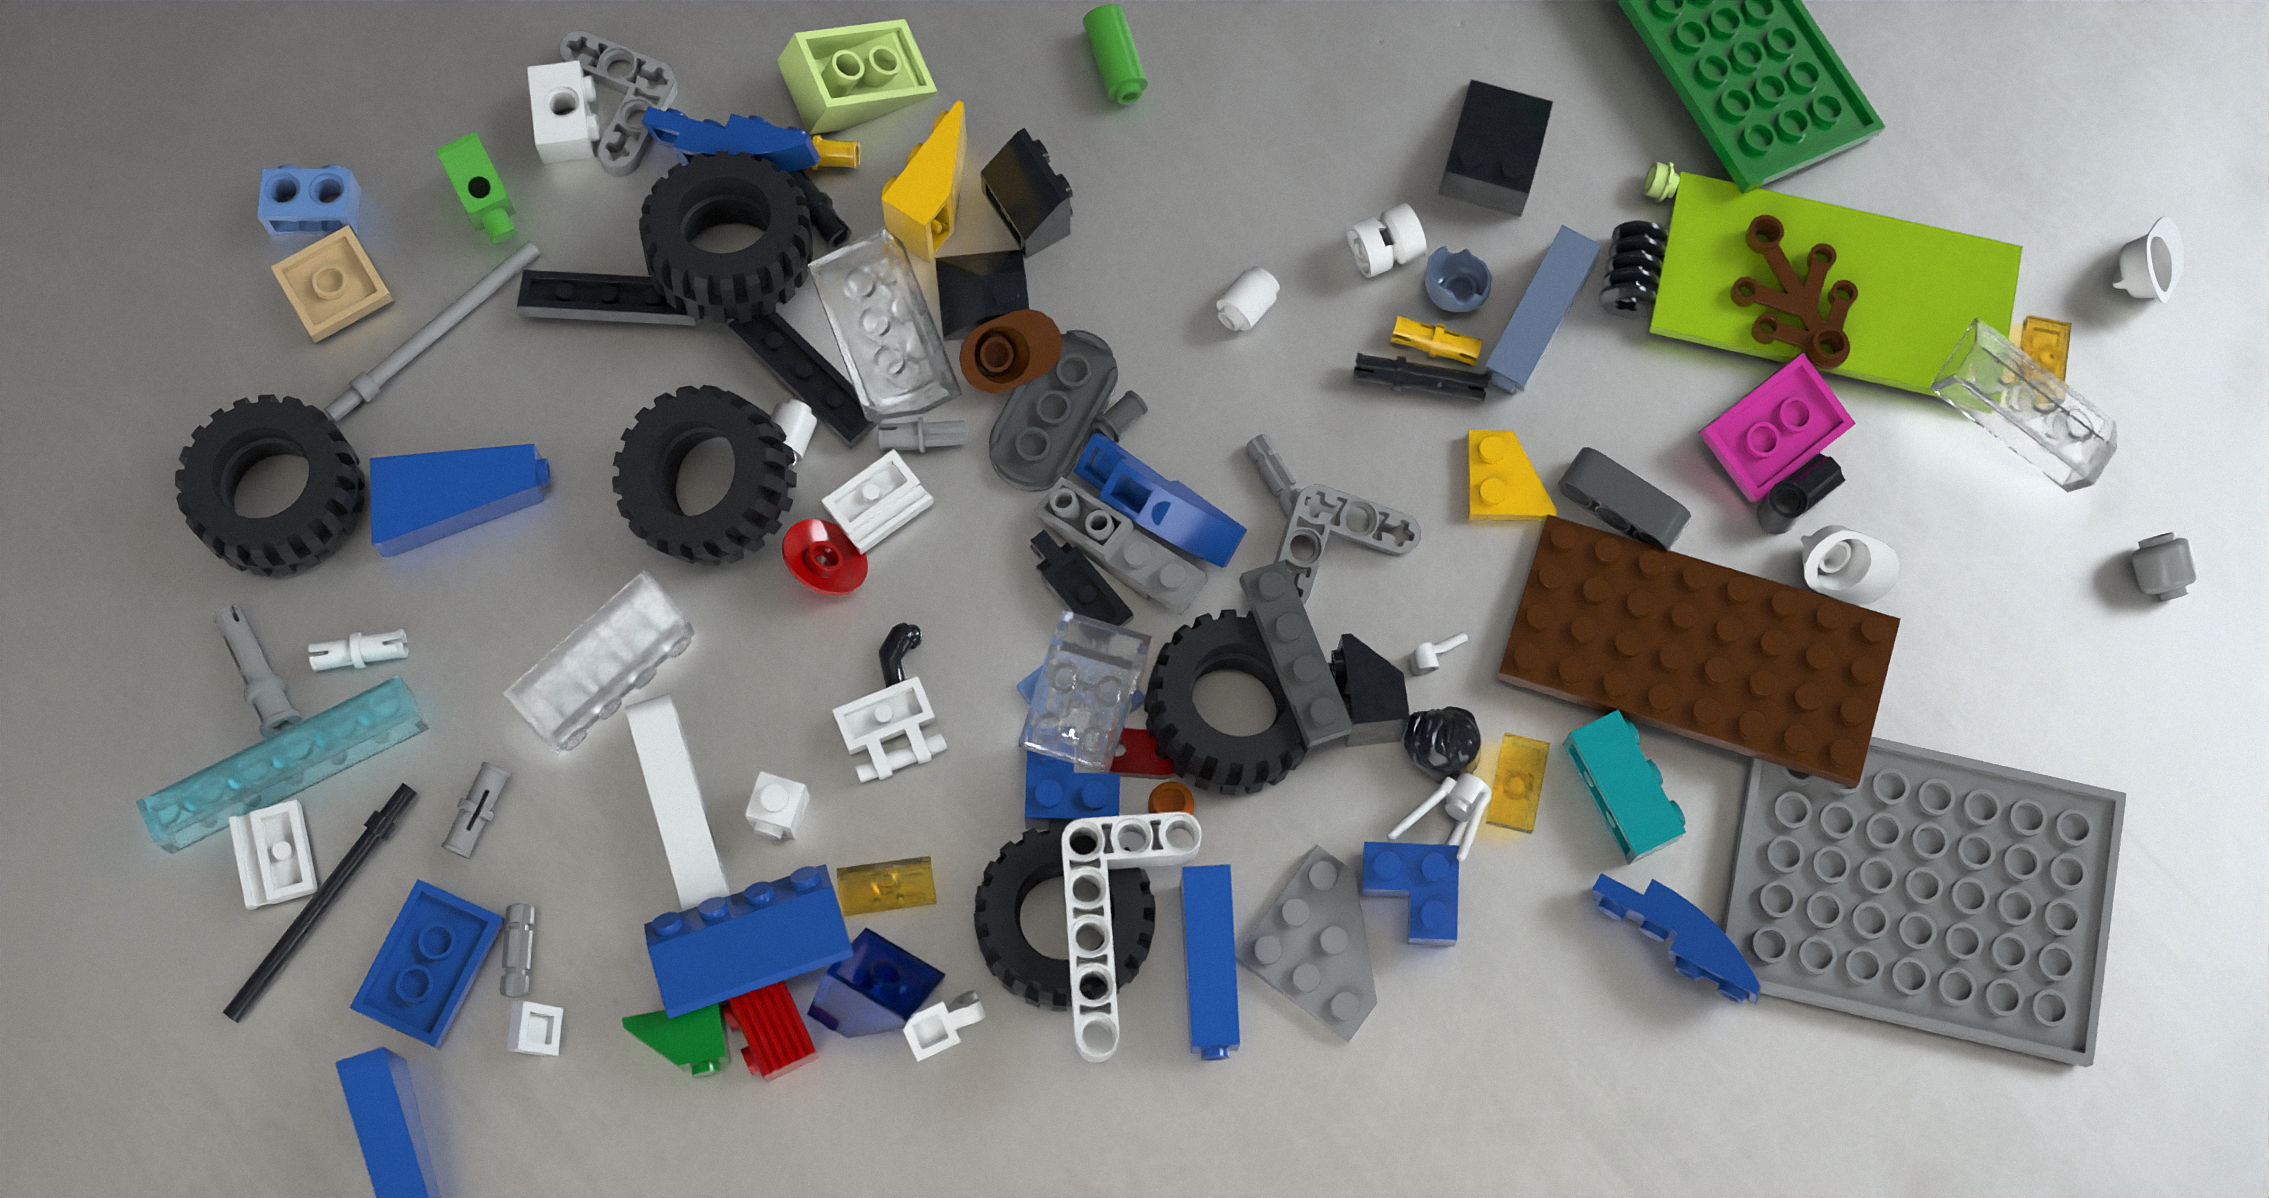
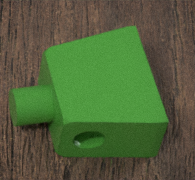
M476 131L436 149L435 151L475 230L485 229L493 244L502 243L512 238L516 234V230L509 217L516 212Z

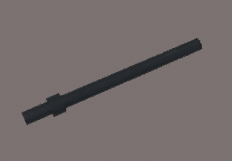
M402 783L381 811L375 810L364 823V826L367 827L366 830L222 1012L236 1023L241 1021L382 839L387 841L398 827L395 822L418 794L417 792Z

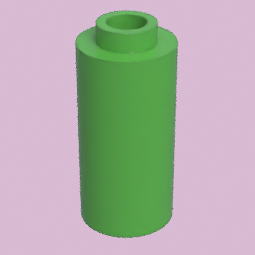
M1116 4L1097 7L1085 15L1083 25L1107 97L1122 104L1134 102L1142 96V92L1148 86V81L1124 10L1120 5Z

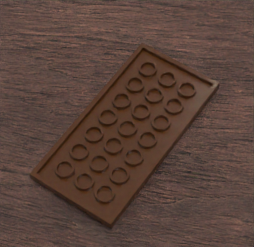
M1548 514L1497 679L1606 713L1619 710L1622 717L1856 788L1860 783L1901 619L1671 550L1666 551L1664 548Z

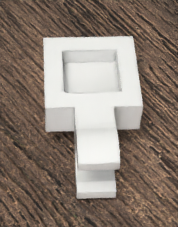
M971 990L955 998L947 1007L941 995L897 1014V1017L918 1062L960 1043L961 1041L956 1030L984 1019L986 1014L975 990Z

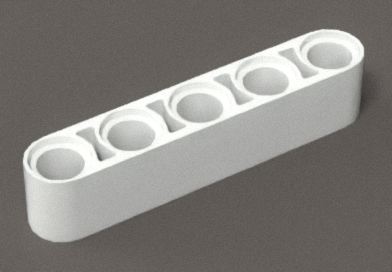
M664 694L626 706L625 711L683 911L697 907L703 901L712 897L724 898L730 896L729 886L671 694Z

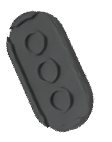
M1083 330L1066 331V334H1061L1062 348L1060 357L1053 368L1041 377L1015 387L996 420L989 437L990 460L999 477L1010 486L1023 491L1036 492L1052 488L1060 477L1066 479L1093 433L1091 425L1096 421L1095 416L1098 413H1104L1113 397L1118 383L1116 360L1109 345L1093 333Z

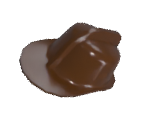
M1032 309L1013 311L990 320L969 332L963 341L959 356L961 371L970 385L979 391L991 394L1008 391L1037 379L1050 371L1060 357L1062 348L1060 330L1053 319L1041 311Z

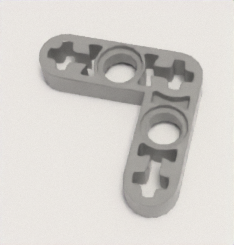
M581 30L572 31L561 40L559 46L563 62L580 61L585 77L592 76L594 82L626 94L599 144L598 153L606 172L617 177L628 176L638 168L653 138L645 126L636 128L628 125L627 118L634 111L641 110L646 112L648 106L663 111L670 108L678 91L675 73L669 65L592 33ZM583 47H587L590 56L580 54L577 59L574 58L573 50L581 51ZM594 58L598 60V66H597V67H596ZM616 60H625L631 65L629 71L622 76L610 75L607 72L608 66ZM640 69L642 70L644 78L639 76ZM660 77L664 78L665 86L657 85L655 90L651 89L649 81L657 82ZM623 134H624L626 137H628V140H627L626 144H625V140H624ZM625 144L628 157L620 156L616 161H613L611 152L619 153Z
M1314 484L1302 489L1296 495L1274 563L1285 560L1286 564L1292 568L1307 569L1306 576L1299 573L1295 575L1294 579L1295 587L1299 591L1300 599L1304 605L1310 596L1329 533L1391 555H1401L1411 552L1417 547L1421 540V529L1415 518L1406 513L1325 485ZM1318 494L1321 496L1320 504L1329 508L1336 507L1337 500L1341 501L1343 504L1336 513L1335 525L1330 524V520L1334 515L1328 512L1321 511L1314 517L1309 515L1310 507L1304 505L1305 499H1311ZM1353 507L1361 508L1368 515V526L1363 532H1354L1346 524V514ZM1379 515L1384 516V520L1380 524L1381 526L1395 528L1402 523L1404 525L1403 532L1409 535V540L1402 541L1397 546L1394 544L1395 537L1383 531L1377 533V540L1373 539L1372 535L1379 525ZM1295 536H1305L1312 542L1313 553L1308 560H1298L1291 554L1290 542Z

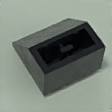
M1023 128L1015 133L980 174L983 194L1027 259L1070 235V217L1073 216L1070 198L1073 197V192L1064 175L1061 173L1055 175L1048 163L1051 162L1050 156L1043 143L1039 139L1033 141L1026 129Z
M1351 633L1342 634L1337 650L1331 651L1332 662L1328 663V667L1354 727L1350 734L1344 735L1345 746L1355 747L1400 742L1410 720L1404 673Z

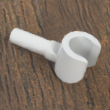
M1463 631L1440 643L1420 644L1409 657L1414 675H1424L1439 669L1436 656L1468 642L1467 634Z

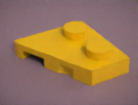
M1468 431V519L1546 521L1548 514L1556 516V508L1514 431Z

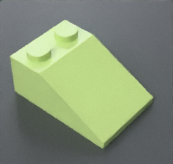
M905 19L794 33L777 60V64L809 135L845 130L933 97L937 93V89Z

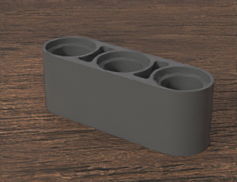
M1583 447L1558 482V488L1565 497L1623 535L1633 540L1664 548L1666 551L1672 549L1692 517L1690 512L1681 503L1593 448Z

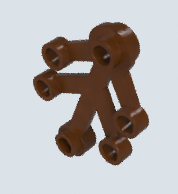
M1760 215L1754 218L1745 234L1746 243L1752 251L1764 256L1784 293L1759 285L1751 277H1741L1733 285L1730 297L1740 307H1748L1756 303L1798 317L1806 330L1782 324L1772 314H1762L1752 326L1751 333L1753 338L1761 344H1769L1777 340L1804 349L1809 361L1819 368L1834 369L1845 362L1850 353V343L1843 331V326L1849 308L1858 297L1857 287L1848 280H1840L1833 285L1828 294V301L1832 307L1826 323H1824L1816 307L1827 272L1836 261V251L1832 246L1825 243L1817 244L1812 248L1807 256L1809 271L1803 287L1779 245L1784 237L1782 223L1771 215ZM1763 234L1767 236L1769 243L1758 240L1755 235ZM1815 254L1825 255L1828 263L1817 261ZM1738 288H1748L1752 296L1745 297L1741 295ZM1843 290L1847 292L1850 299H1840L1836 291ZM1768 324L1773 329V333L1766 334L1762 332L1759 325ZM1819 345H1829L1833 350V354L1823 352Z

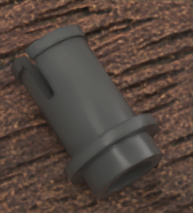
M1129 390L1104 414L1098 413L1095 416L1096 421L1091 425L1094 434L1102 433L1113 442L1118 443L1122 439L1121 434L1141 415L1145 414L1148 408L1138 394Z

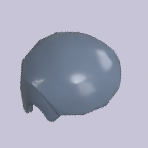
M1446 246L1440 247L1428 258L1425 287L1430 300L1440 309L1451 312L1473 311L1484 304L1489 297L1492 283V275L1485 262L1472 255L1468 249H1464L1459 253H1450Z

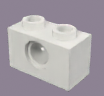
M580 61L527 67L535 146L542 163L550 164L595 158L593 141L600 140V130L596 114L590 115L589 103L596 102L592 76L585 77ZM564 109H574L571 113L567 115H557L560 111Z

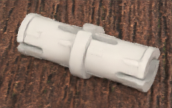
M403 629L363 636L361 632L350 633L347 639L310 643L308 651L310 654L314 653V656L309 657L314 672L354 665L357 669L366 668L369 662L400 657L407 658L408 648L403 647V644H407V638Z

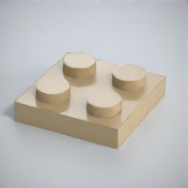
M349 225L270 267L315 343L394 301Z

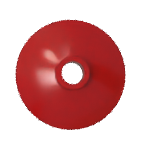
M820 519L802 520L791 526L783 538L782 555L787 568L799 582L813 591L830 596L847 595L857 590L867 576L868 561L866 554L863 553L861 555L839 526L832 522Z

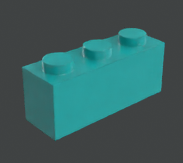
M1616 710L1570 732L1562 745L1627 864L1630 865L1677 842L1686 833L1683 827L1686 821L1679 805L1674 800L1669 801L1661 787L1663 779L1657 765L1651 759L1646 760L1638 746L1641 741L1636 727L1629 719L1624 720L1620 711Z

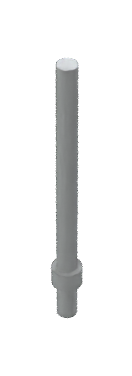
M531 241L526 242L366 374L362 371L349 382L351 387L324 409L335 422H338L363 400L368 403L381 392L379 387L538 257L541 253Z

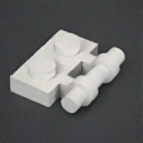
M918 676L832 709L849 754L852 755L868 749L872 760L855 766L861 784L879 777L880 781L893 776L892 771L914 762H918L919 765L932 760V755L947 749L941 732L924 739L920 727L933 723L936 719ZM905 733L907 734L910 745L887 754L884 753L881 745L882 742Z

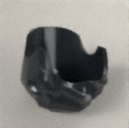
M1448 706L1443 709L1437 708L1436 710L1430 709V711L1414 712L1410 716L1403 738L1405 740L1404 747L1418 769L1428 774L1440 785L1447 776L1456 781L1462 773L1473 775L1481 758L1482 738L1475 717L1470 711Z

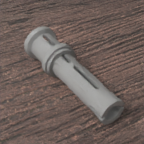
M237 604L232 605L233 614L229 606L219 609L213 615V621L217 624L245 682L244 699L248 705L254 707L262 723L259 728L261 735L264 738L270 739L291 732L299 726L302 718L297 710H292L284 694L286 690L284 680L272 674L246 621L241 606Z

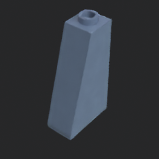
M1564 225L1561 226L1485 365V372L1491 374L1489 381L1492 384L1510 393L1513 392L1515 387L1523 392L1525 391L1594 269L1600 255L1601 244Z

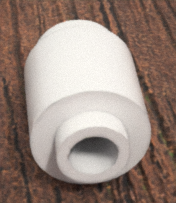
M1254 266L1250 271H1243L1216 302L1220 321L1233 331H1238L1239 329L1250 331L1276 301V293L1280 290L1277 280L1268 271L1258 266Z
M788 399L786 403H777L771 415V421L780 425L787 435L786 441L783 443L793 449L795 462L788 465L789 469L794 468L796 461L802 460L817 424L816 417L811 414V407L794 399Z

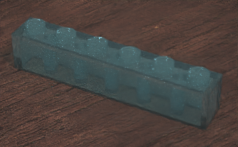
M397 675L140 799L136 803L153 843L172 855L230 827L228 817H240L250 814V811L273 806L430 728L412 690Z

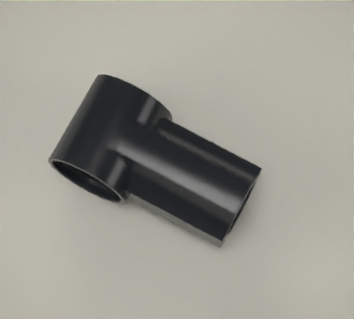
M1819 452L1786 480L1775 484L1758 506L1757 517L1761 526L1768 532L1783 534L1790 531L1799 519L1844 484L1846 480L1839 464L1831 456L1827 457ZM1775 502L1784 503L1788 506L1790 513L1782 512L1778 509Z

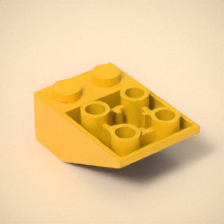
M959 99L950 111L944 110L939 114L933 124L932 134L924 144L918 143L915 145L907 158V166L898 177L892 176L886 182L881 192L887 237L928 263L932 261L955 231L967 148L964 103Z

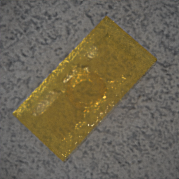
M2031 315L2024 319L2014 394L2015 401L2056 409L2063 403L2072 323Z
M1510 733L1503 735L1486 824L1528 834L1533 832L1550 747L1549 742Z
M930 856L837 868L843 916L937 904Z

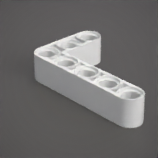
M1170 812L1082 818L1071 822L1063 832L1062 859L1075 1045L1081 1057L1089 1062L1100 1063L1110 1059L1115 1054L1119 1041L1108 869L1180 865L1190 862L1199 851L1202 830L1196 818L1188 813ZM1177 828L1184 829L1189 832L1193 841L1185 848H1175L1170 845L1166 836L1171 830ZM1136 832L1142 836L1145 844L1138 851L1131 852L1124 850L1119 845L1118 840L1124 833ZM1087 835L1095 840L1097 847L1090 854L1079 855L1071 849L1070 843L1077 836ZM1090 882L1099 888L1100 895L1095 901L1084 903L1077 900L1074 896L1073 891L1075 887L1080 883ZM1089 929L1099 932L1104 939L1102 946L1094 951H1085L1080 948L1076 939L1081 932ZM1088 978H1099L1107 985L1108 990L1102 998L1089 1000L1082 995L1079 988L1082 982ZM1093 1026H1102L1110 1033L1111 1041L1102 1049H1092L1083 1040L1085 1031Z

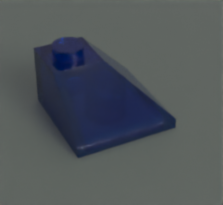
M866 927L851 943L854 957L833 963L824 973L807 1015L847 1039L904 1029L943 982L946 974Z

